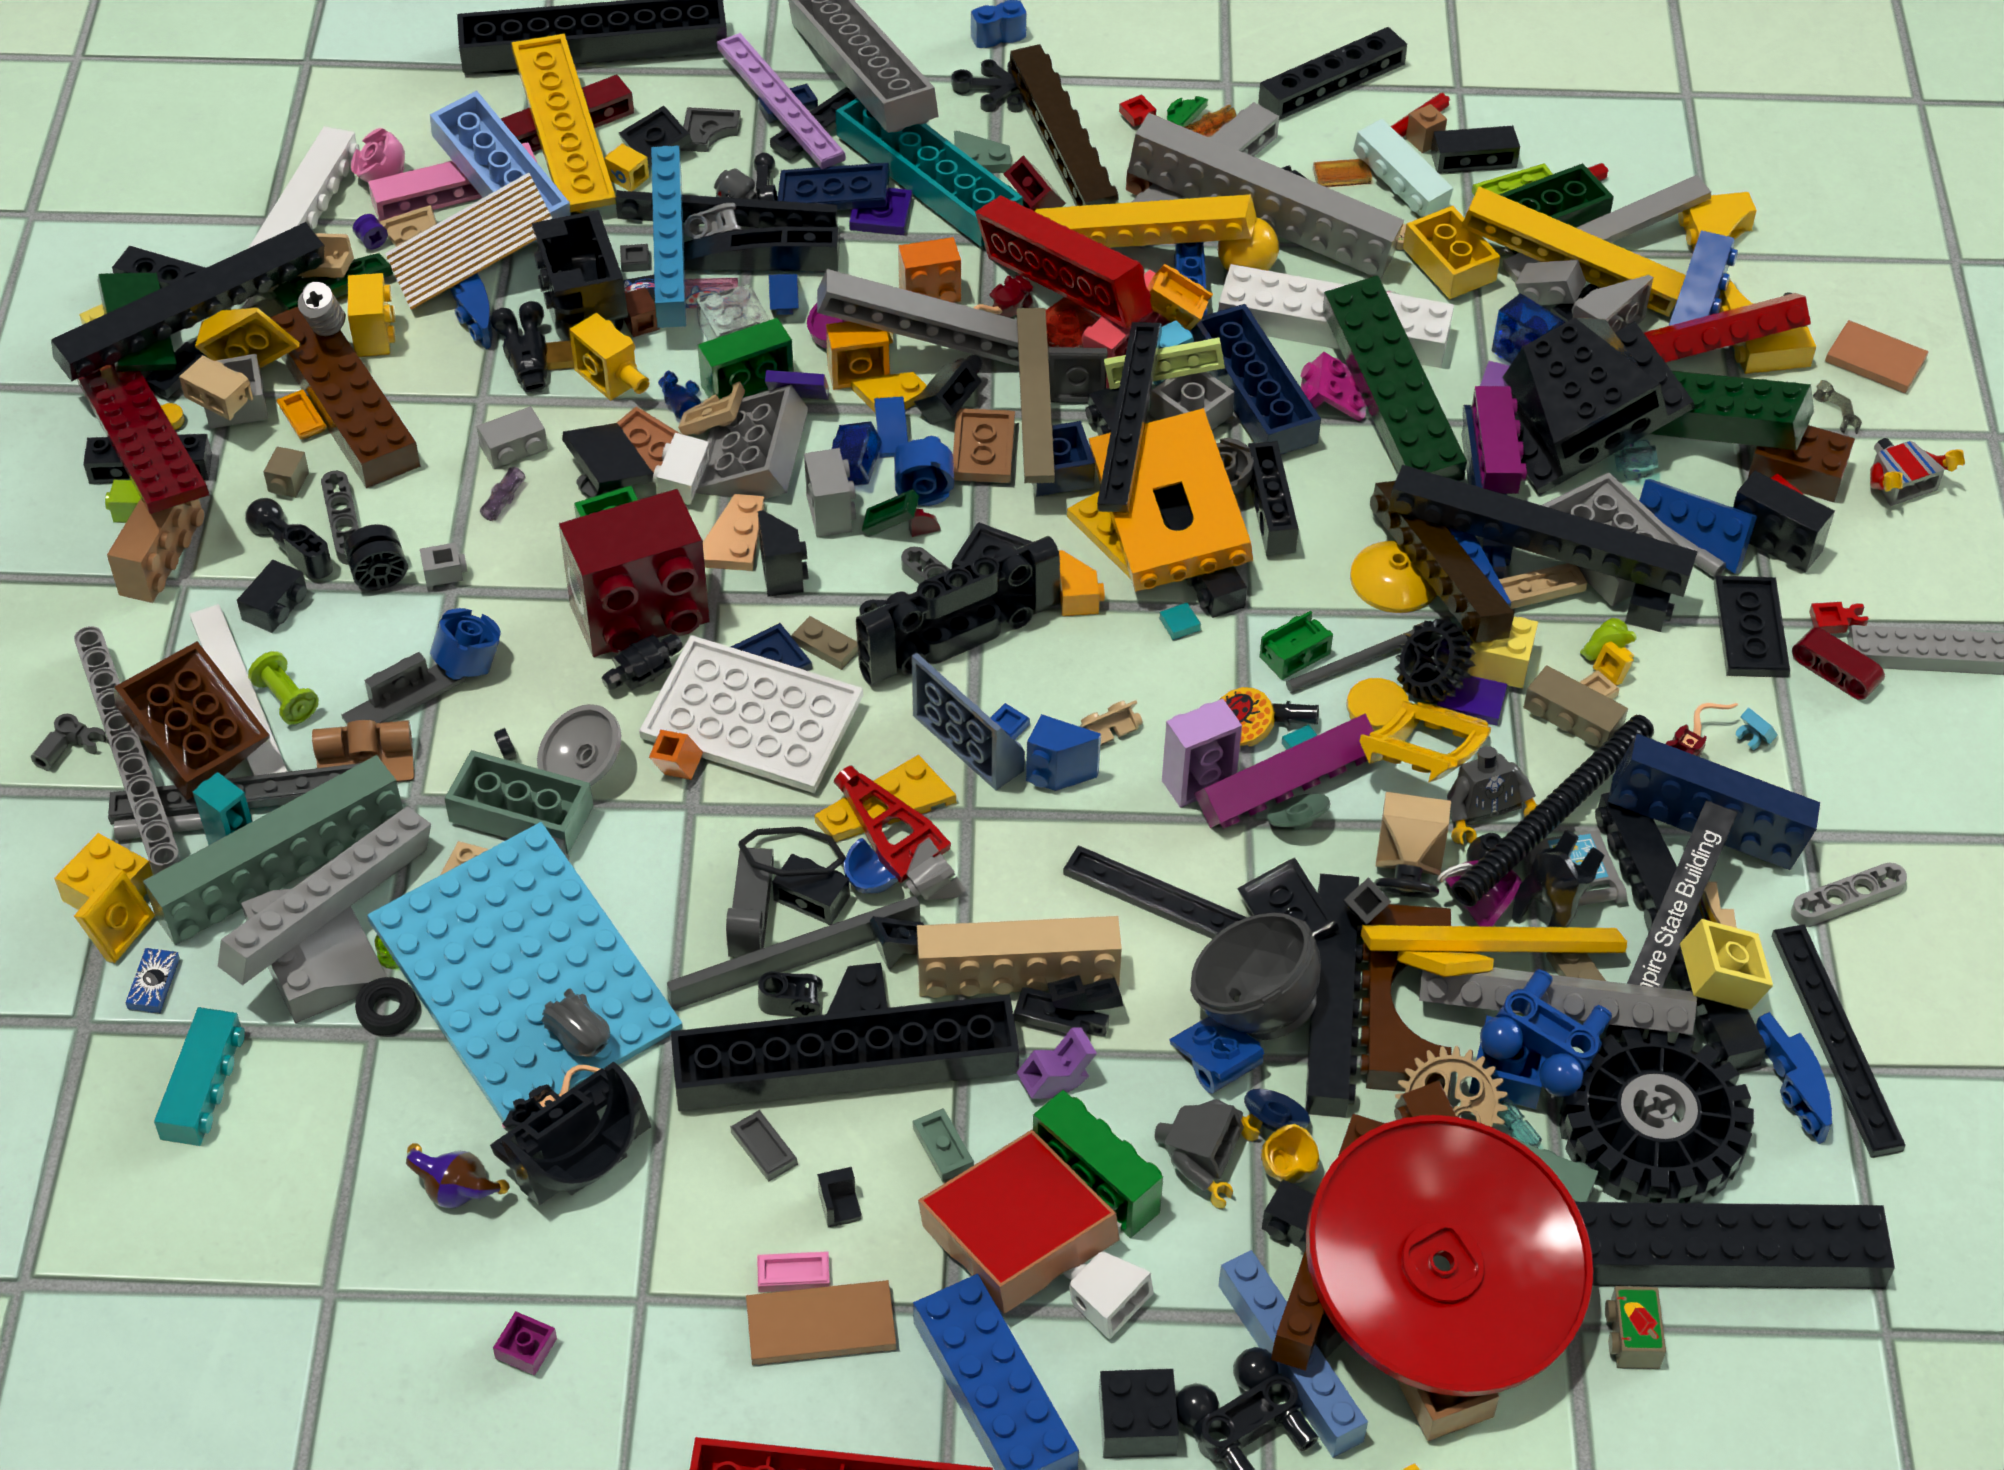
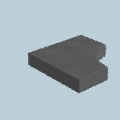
M687 107L683 127L690 134L692 142L680 150L708 152L710 146L718 139L727 136H737L741 111Z

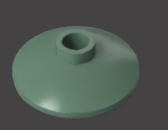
M1323 794L1298 795L1276 804L1269 810L1267 818L1269 823L1274 826L1294 827L1296 830H1302L1310 827L1313 824L1312 821L1326 813L1331 803L1329 798Z

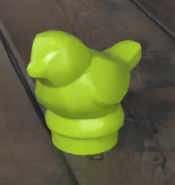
M1610 618L1594 631L1589 642L1580 651V654L1585 656L1587 660L1594 661L1597 659L1605 643L1612 641L1619 648H1622L1626 644L1634 642L1637 637L1633 631H1628L1627 625L1622 620Z

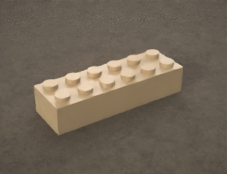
M1118 916L917 925L919 997L939 998L945 995L974 996L987 993L1004 995L1010 992H1021L1022 987L1049 991L1047 983L1080 975L1083 985L1115 977L1119 987L1122 953Z

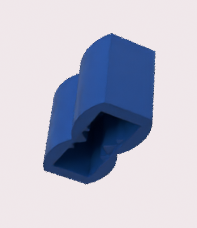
M1007 0L997 6L983 5L971 11V38L976 48H990L1001 42L1013 43L1026 38L1027 12L1021 1Z

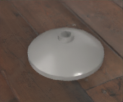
M581 705L567 711L545 733L537 755L538 769L590 783V786L594 785L607 774L617 758L621 745L619 722L611 712L599 705Z

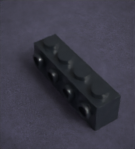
M207 434L178 435L203 480H209L212 451ZM108 437L87 438L83 465L89 484L113 483V480H131Z

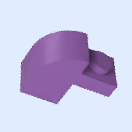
M1071 1028L1054 1050H1033L1016 1073L1031 1099L1053 1098L1062 1090L1065 1092L1074 1090L1089 1077L1085 1068L1097 1053L1082 1028Z

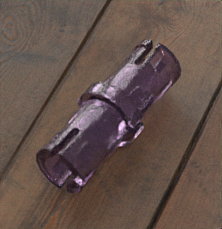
M510 467L501 482L492 487L490 497L480 508V513L485 519L495 521L505 505L513 501L514 493L526 478L519 468Z

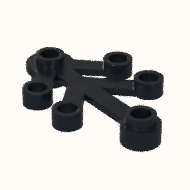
M986 59L981 62V74L986 77L995 76L996 78H973L972 73L964 69L954 71L951 76L952 88L959 94H966L971 88L996 89L990 94L983 95L980 99V107L985 112L994 111L996 109V102L1018 89L1009 71V62L1007 64V71L999 67L994 60ZM1021 93L1007 98V109L1009 111L1020 112L1023 109L1024 100Z

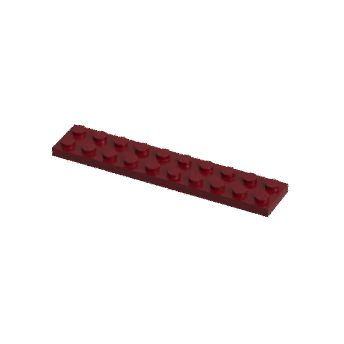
M114 363L93 371L87 377L77 379L80 388L149 514L209 496L205 481L141 371L116 372Z

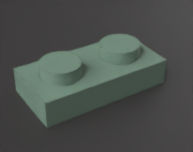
M944 1108L912 1121L913 1130L942 1182L974 1166L971 1155Z

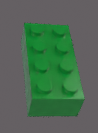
M1062 1090L1033 1114V1131L1116 1213L1117 1221L1121 1223V1231L1130 1239L1160 1213L1163 1186L1161 1171L1153 1163H1147L1142 1159L1128 1141L1119 1139L1104 1120L1096 1119L1088 1112L1080 1099L1077 1097L1072 1098L1067 1092Z

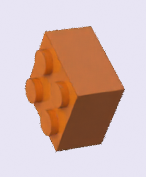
M954 237L898 245L900 289L952 303L961 301V258Z

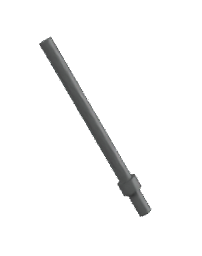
M1449 616L1440 618L1444 621H1451ZM1424 622L1417 624L1416 626L1420 625L1423 627ZM1414 626L1411 631L1286 681V686L1290 692H1294L1400 648L1398 644H1405L1407 642L1405 634H1414Z

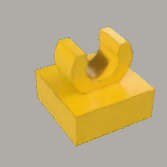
M1611 641L1603 645L1592 668L1596 671L1599 670L1617 686L1622 684L1634 661V654L1626 647L1619 648Z

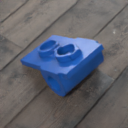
M1209 1016L1169 1039L1170 1045L1192 1060L1198 1081L1211 1094L1260 1066L1264 1061V1050L1260 1042L1246 1033L1237 1032L1218 1024Z

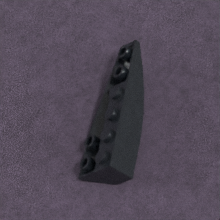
M753 228L693 239L684 242V270L825 272L826 269L838 272L840 228Z

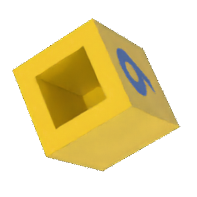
M623 143L604 158L610 180L628 191L635 190L649 178L647 157Z

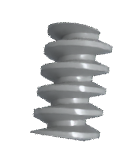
M312 282L308 283L298 299V308L316 334L325 337L339 332L345 322L346 314L330 288L324 283Z

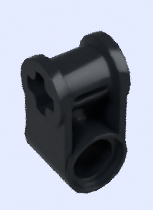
M767 972L758 981V1006L761 1011L769 1015L798 1017L819 1015L820 1004L818 1003V995L822 991L823 981L820 977L813 974Z

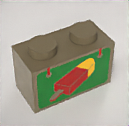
M1615 1286L1611 1300H1606L1605 1318L1607 1322H1612L1613 1332L1609 1333L1608 1344L1610 1354H1615L1617 1368L1660 1369L1666 1353L1658 1287Z

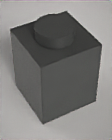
M1368 877L1343 900V903L1364 925H1367L1391 901Z

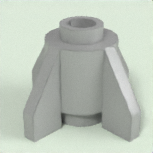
M929 837L918 844L906 872L910 879L905 884L916 898L920 895L925 900L957 898L966 889L957 876L949 880V878L955 875V871L941 853L933 857L939 850Z

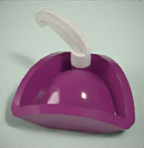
M1479 860L1465 862L1448 868L1438 876V882L1446 881L1452 890L1453 884L1461 876L1465 875L1473 865L1477 864ZM1511 870L1476 905L1472 907L1463 906L1479 926L1492 927L1514 899L1522 880L1518 874Z

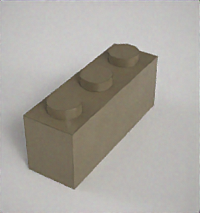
M1548 665L1543 668L1527 688L1523 706L1524 709L1530 711L1533 715L1551 722L1561 730L1567 731L1597 748L1601 747L1604 742L1608 741L1625 724L1628 708Z

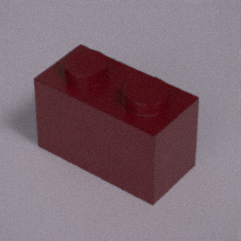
M1024 155L1004 173V176L1034 212L1036 209L1063 207L1066 204L1038 168Z

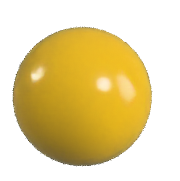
M1256 217L1251 239L1218 241V256L1227 271H1229L1230 264L1269 271L1278 257L1279 240L1272 226L1263 219Z

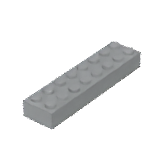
M1851 625L1847 637L1849 646L1869 657L1884 669L2004 675V633Z

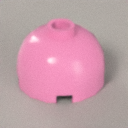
M378 128L369 133L362 140L365 143L362 150L356 149L353 154L351 170L367 183L371 180L403 173L405 150L401 142L391 132L383 128Z

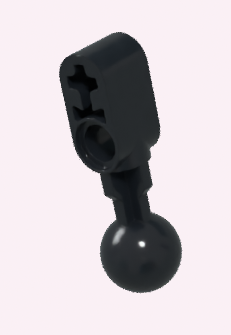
M270 498L256 499L248 506L245 513V521L253 533L261 536L272 534L273 540L287 552L288 560L309 578L321 579L331 574L333 566L328 545L324 539L305 525H288L284 522L282 507Z

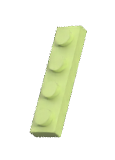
M1220 337L1160 348L1158 350L1153 381L1224 369ZM1126 355L1104 359L1110 389L1120 387Z

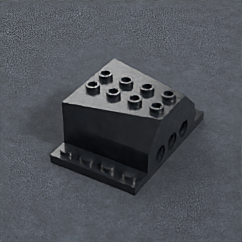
M1575 317L1523 346L1502 377L1504 385L1511 387L1512 398L1517 399V415L1515 420H1520V436L1518 441L1523 442V458L1521 463L1526 464V477L1539 495L1695 408L1692 398L1635 321L1614 332L1605 319Z

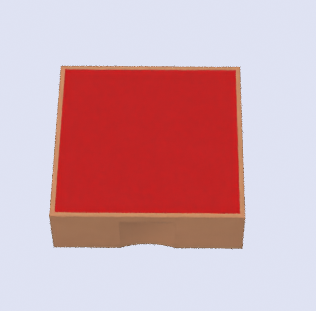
M1033 1130L1028 1131L918 1200L924 1229L952 1258L960 1262L972 1276L975 1274L980 1276L994 1303L1004 1314L1046 1288L1060 1274L1080 1266L1119 1241L1116 1213Z

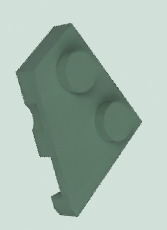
M954 131V145L989 172L1004 173L1012 166L1009 145L961 131Z

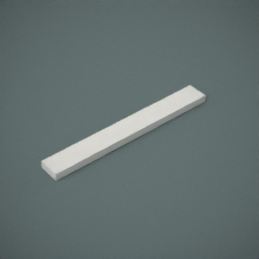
M217 604L190 613L189 615L201 646L270 735V738L246 758L253 776L287 772L220 605Z

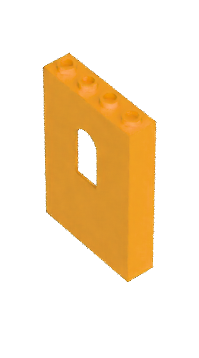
M1204 408L1145 423L1129 513L1110 512L1135 592L1152 589L1171 582L1183 581L1186 578L1202 574H1210L1220 569L1240 566L1253 561L1251 541ZM1111 433L1089 438L1090 449L1095 461V469L1100 484ZM1182 483L1194 520L1188 528L1174 531L1165 526L1153 490Z

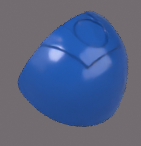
M863 838L858 839L851 846L844 860L845 877L849 878V882L855 887L856 891L863 894L881 893L899 882L880 862L876 852Z

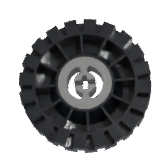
M1639 1028L1622 1030L1619 1042L1612 1034L1600 1039L1602 1043L1601 1048L1592 1060L1589 1068L1583 1073L1581 1087L1572 1095L1563 1097L1559 1113L1561 1114L1559 1123L1561 1139H1568L1565 1150L1571 1161L1578 1162L1583 1160V1163L1591 1169L1599 1171L1596 1181L1601 1177L1605 1179L1602 1192L1617 1200L1624 1190L1631 1192L1630 1202L1649 1203L1650 1197L1657 1198L1658 1203H1679L1680 1198H1683L1685 1203H1703L1707 1192L1713 1197L1726 1188L1728 1180H1733L1739 1171L1752 1136L1751 1131L1754 1125V1109L1748 1108L1751 1101L1746 1084L1736 1085L1740 1074L1730 1062L1720 1067L1717 1066L1721 1053L1708 1044L1697 1053L1692 1050L1696 1038L1679 1033L1674 1044L1668 1042L1667 1031L1651 1029L1647 1039L1642 1038ZM1634 1107L1642 1109L1640 1117L1637 1116ZM1674 1112L1678 1115L1680 1122L1672 1120Z

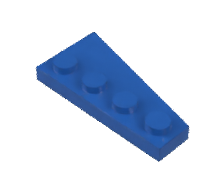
M1652 479L1645 480L1639 501L1663 524L1699 548L1707 550L1725 562V568L1734 574L1741 572L1757 518L1756 515Z

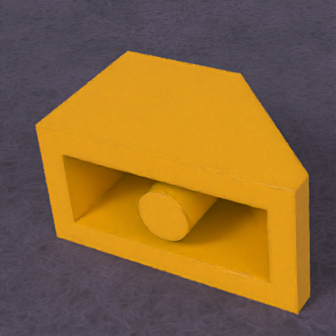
M1059 550L1062 616L1099 614V601L1105 600L1104 584L1098 583L1096 570L1065 551Z

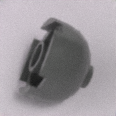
M1222 438L1220 443L1216 444L1234 495L1237 496L1252 481L1254 460L1253 457L1251 458L1250 449L1246 444L1236 439Z

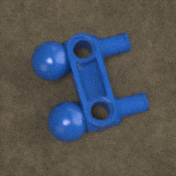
M1536 969L1524 988L1511 992L1497 1015L1482 1027L1480 1042L1483 1051L1497 1060L1510 1059L1521 1050L1523 1044L1547 1058L1539 1070L1542 1087L1549 1094L1557 1097L1570 1096L1581 1087L1583 1073L1589 1068L1592 1060L1600 1050L1602 1043L1599 1037L1611 1020L1612 1013L1605 1007L1596 1005L1583 1024L1578 1023L1541 1000L1551 985L1553 978L1546 971ZM1513 1011H1519L1524 1016L1516 1015ZM1572 1047L1580 1048L1584 1053L1576 1052Z

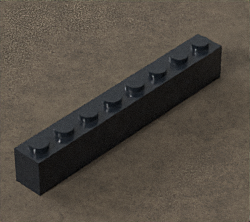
M1320 873L1317 893L1336 920L1340 930L1316 942L1320 952L1321 971L1316 991L1317 1003L1310 1016L1305 1110L1308 1114L1346 1118L1348 1104L1354 1105L1356 1084H1350V1076H1356L1357 1056L1351 1055V1047L1357 1048L1359 1028L1352 1027L1353 1019H1358L1360 999H1354V991H1360L1361 972L1355 971V964H1361L1362 944H1356V939L1361 937L1363 923L1343 903V900L1359 886V877Z

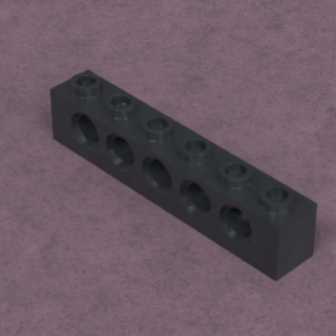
M1391 28L1381 29L1260 82L1258 104L1278 115L1279 120L1405 65L1407 43Z

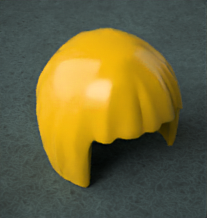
M1296 1124L1285 1125L1277 1129L1262 1146L1261 1160L1264 1170L1277 1181L1282 1182L1284 1179L1292 1184L1301 1183L1308 1179L1319 1167L1317 1144L1306 1129Z

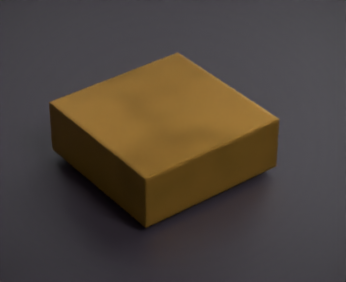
M571 341L546 342L547 370L574 368Z

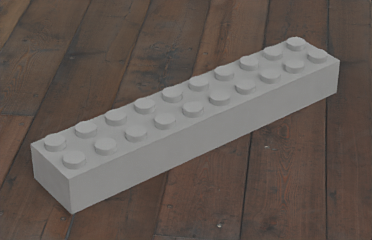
M788 0L792 24L887 133L899 132L905 127L925 124L929 120L939 117L935 87L855 0Z
M1148 113L1135 134L1128 173L1189 199L1251 194L1256 217L1269 223L1277 236L1366 274L1378 275L1380 279L1393 258L1404 220L1151 113Z

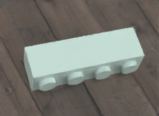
M1383 119L1357 132L1353 148L1357 157L1362 159L1378 177L1389 185L1392 191L1398 194L1412 211L1422 218L1448 207L1453 187Z

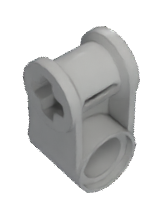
M735 203L720 204L709 210L693 214L687 218L684 224L686 234L692 239L742 229L741 226L737 225L734 213L736 209ZM704 222V231L698 235L697 228L700 223Z

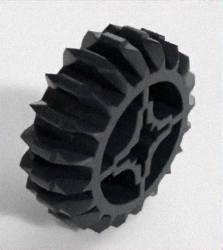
M1435 619L1432 622L1425 620L1423 627L1414 625V634H1405L1407 642L1405 644H1398L1402 652L1395 656L1400 664L1394 669L1400 674L1397 680L1403 685L1402 689L1406 693L1413 695V698L1428 703H1435L1436 700L1445 702L1447 695L1456 697V688H1465L1463 680L1465 678H1472L1468 670L1476 666L1470 660L1476 654L1470 648L1473 641L1467 637L1464 629L1457 627V624L1451 621Z

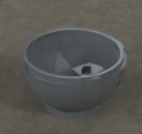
M1281 913L1259 914L1229 925L1204 947L1196 959L1192 970L1190 987L1194 1000L1218 1024L1237 1032L1247 1033L1256 1039L1271 1040L1292 1033L1309 1019L1317 1003L1316 991L1320 980L1321 959L1311 929L1305 921ZM1240 995L1238 1002L1234 1001L1235 996Z

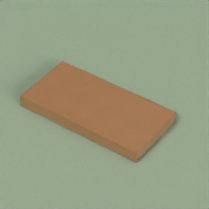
M889 1280L746 1295L752 1365L896 1350Z

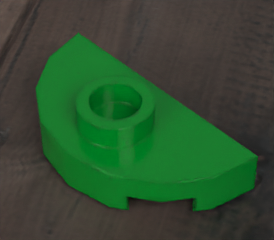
M1195 96V99L1182 101V98L1175 100L1167 109V120L1187 128L1208 106V99Z

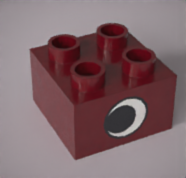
M678 489L559 523L570 607L593 657L610 652L618 654L629 647L631 643H636L652 634L656 638L669 634H676L677 636L687 635L696 630L699 625L710 622L703 540Z

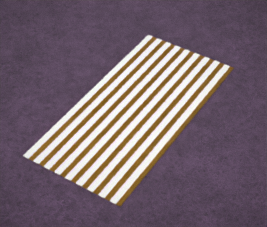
M527 173L391 249L385 255L412 310L535 241L532 223L550 220L552 217L530 173Z

